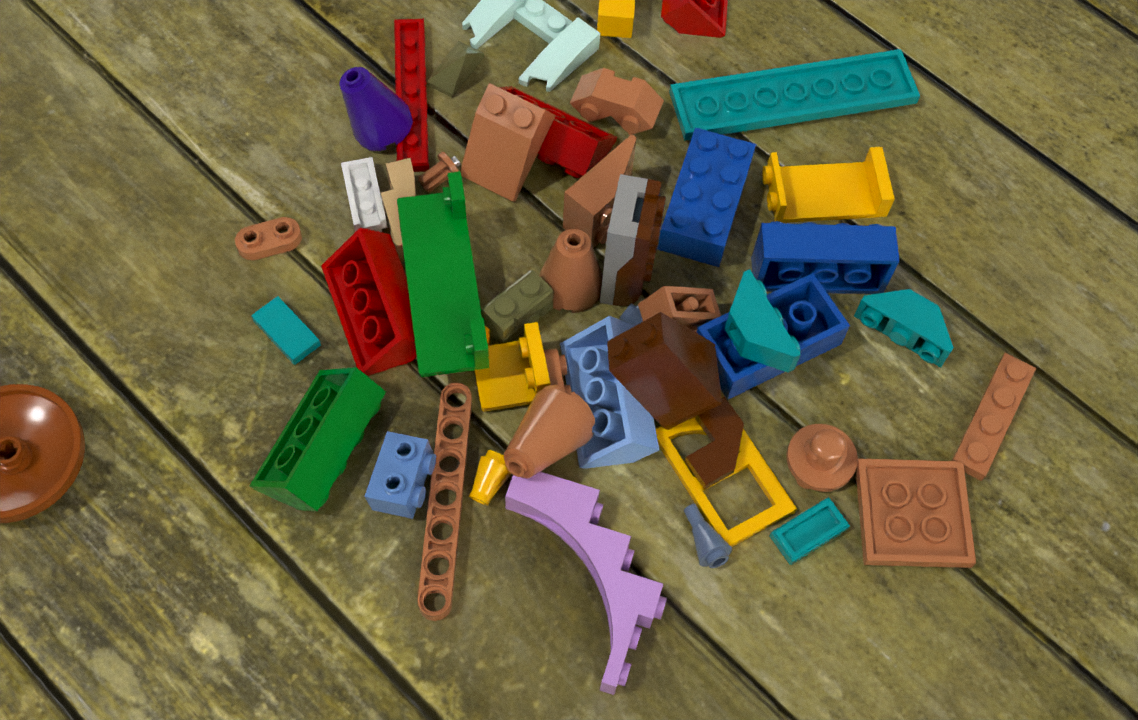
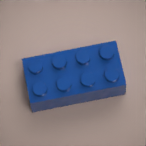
M695 127L661 227L657 250L720 267L756 144Z
M779 221L761 224L751 257L752 273L756 280H760L763 283L766 292H773L814 273L827 293H884L900 261L895 226H882L880 224L859 226L847 223L821 225L813 222L784 224Z
M814 273L767 294V299L772 307H776L780 311L783 325L788 334L794 336L799 343L801 355L796 366L842 344L850 325ZM729 312L697 327L696 331L699 335L715 343L720 389L727 400L785 372L740 356L725 330Z

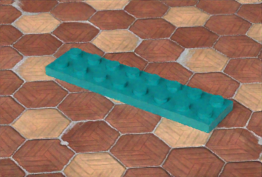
M901 49L670 84L669 90L684 141L691 140L695 127L723 135L917 104L920 98V93Z

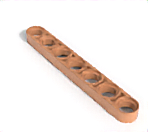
M458 382L447 385L442 390L440 396L434 449L436 464L431 475L417 598L422 616L432 621L445 618L451 611L472 413L471 391L466 385ZM453 393H460L466 397V402L460 407H452L447 403V399ZM456 424L463 429V433L457 439H449L444 436V429L449 425ZM449 456L457 458L460 462L459 467L453 472L442 470L439 465L444 458ZM449 489L455 492L456 500L446 506L439 504L436 501L437 494L442 490ZM439 523H446L452 527L453 532L449 538L439 540L433 536V528ZM435 558H444L448 561L449 568L442 575H434L428 569L429 563ZM439 593L444 596L446 600L444 607L439 611H429L424 606L428 595Z

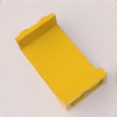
M870 147L864 162L781 167L779 166L777 152L770 153L768 164L763 166L762 169L763 184H768L769 188L767 194L768 210L773 211L775 221L782 223L887 217L895 200L883 147Z

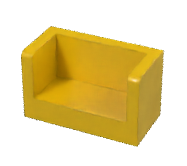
M599 0L597 31L600 32V36L632 37L635 0Z

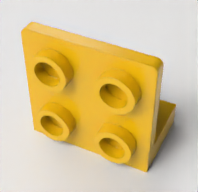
M538 322L524 324V337L519 338V341L488 345L489 368L474 370L481 410L483 412L531 404L535 395L545 386L551 385Z

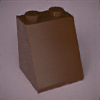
M662 312L607 341L609 371L663 428L669 430L722 404L715 343Z

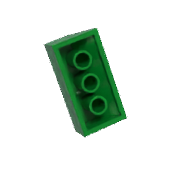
M357 367L319 370L249 486L297 510L317 512L328 500L329 490L336 478L344 472L347 466V459L352 450L362 441L364 430L370 419L379 411L381 407L380 402L386 391Z

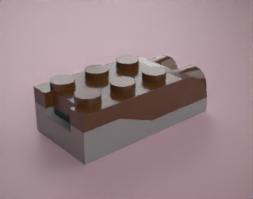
M620 174L607 232L600 303L616 306L634 304L642 293L644 281H651L666 200L665 196H660L662 181Z

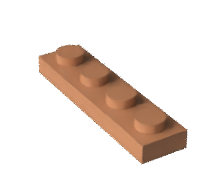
M1004 353L951 460L962 461L965 473L980 481L986 477L1036 370L1035 367L1007 353Z

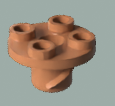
M812 424L800 429L792 437L786 453L789 470L795 477L797 484L804 489L822 492L837 490L850 481L857 468L858 456L852 440L840 429L827 424Z

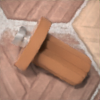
M445 152L437 155L440 162L418 178L420 185L425 191L431 192L448 179L447 173L459 172L457 167L461 163L456 156L450 159Z

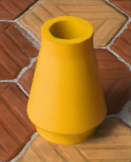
M488 450L485 456L480 457L473 488L469 495L471 499L480 504L489 505L491 499L511 475L506 467L504 455Z

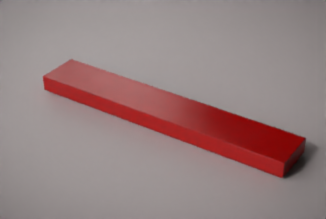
M424 18L394 20L396 95L408 105L413 120L410 132L402 142L397 144V161L411 158L414 172H426L429 170Z

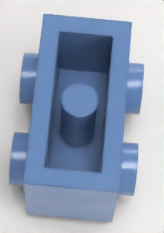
M387 431L364 496L372 510L413 519L416 508H421L425 499L426 489L424 484L427 474L431 475L436 464V454L433 453L428 439Z

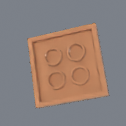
M857 460L856 482L864 565L972 568L976 564L965 471L962 461Z

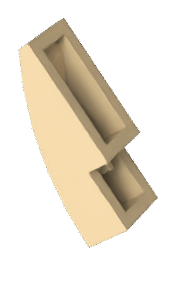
M411 158L386 163L391 190L381 192L386 220L401 263L405 262L397 199L417 196Z

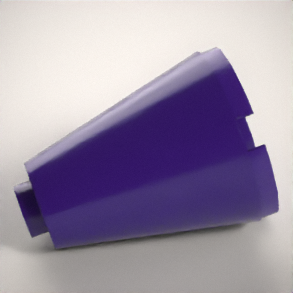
M354 67L347 70L342 75L339 84L355 139L362 147L370 151L387 150L385 146L393 142L396 145L402 142L410 132L413 123L408 105L367 69Z

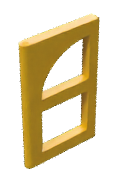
M692 418L669 430L662 426L656 428L659 448L697 505L706 522L731 547L789 515L795 514L798 510L743 428L734 473L724 479L748 468L772 504V507L727 530L704 494V488L697 478L693 477L670 441L683 435H706L695 418Z

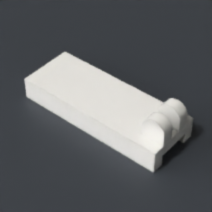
M369 157L342 162L341 166L355 232L360 227L382 232L381 229L388 228L373 158Z

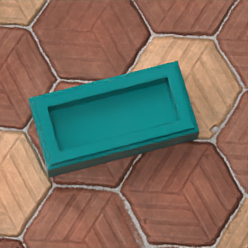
M279 296L251 315L253 322L293 365H296L321 346L320 340Z
M828 497L772 531L769 537L789 565H792L848 530L850 525Z

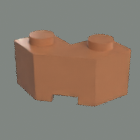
M601 68L581 76L570 104L589 123L612 116L631 135L653 129L664 100L645 80L633 77L632 81L615 77V71Z

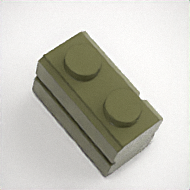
M533 270L528 271L481 308L484 324L490 329V336L498 344L512 342L524 332V324L537 322L539 316H544L553 309L552 299L554 298V291Z

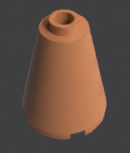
M579 229L563 231L558 236L539 276L554 291V298L552 299L554 309L559 311L561 309L572 310V313H579L591 308L600 299L603 274L589 236Z
M550 385L545 386L535 395L504 452V461L511 474L521 478H530L591 440L594 435L592 427L595 425V417L589 405L578 394L572 392L569 395L560 390L563 386Z

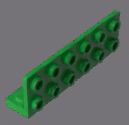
M461 171L447 173L449 186L442 187L443 193L397 199L420 377L489 368V350L484 318H482Z

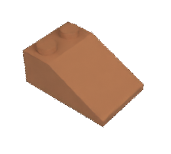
M489 83L474 116L460 169L461 176L515 202L555 115Z
M633 134L564 192L563 228L565 230H582L589 236L593 248L599 243L604 244L607 241V232L620 174L632 176L637 139Z

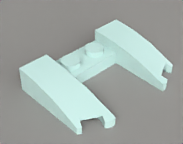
M481 0L462 22L463 30H467L470 27L473 30L475 37L470 39V45L475 49H478L513 19L549 43L519 77V84L528 87L529 81L532 78L547 81V92L552 91L599 49L600 32L579 17L572 22L543 0Z

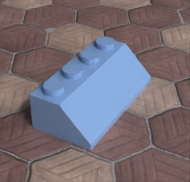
M612 316L604 318L560 343L561 353L565 355L567 364L566 385H570L571 392L578 394L589 405L595 417V425L592 427L593 437L587 444L577 449L579 468L583 469L634 463L659 451L654 418L609 371L607 341L635 326Z

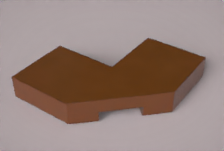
M725 396L722 397L721 405L694 417L711 440V443L686 456L685 462L704 490L734 473L744 423Z

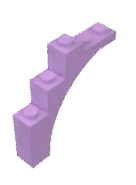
M539 472L530 478H521L513 475L505 496L506 509L529 517L558 535L575 551L595 580L608 617L611 649L600 691L614 695L617 684L621 686L626 684L631 664L624 662L628 648L636 650L642 628L635 626V624L650 629L653 617L661 620L667 598L660 596L663 584L625 572L629 571L635 550L629 549L631 536L597 526L604 505L598 503L600 490L544 472Z

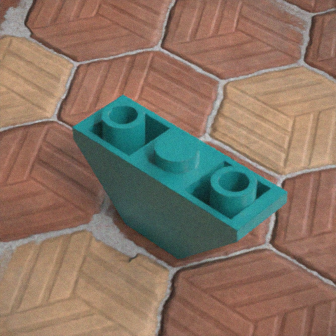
M750 269L744 271L728 315L725 330L741 357L785 372H791L795 369L801 355L799 343L794 336L788 334L783 325L780 311L776 307L773 308L767 299L763 283L760 280H756Z
M911 289L864 295L854 314V317L858 318L865 326L878 330L888 336L895 344L905 346L917 353L924 361L933 363L940 368L954 348L940 307Z

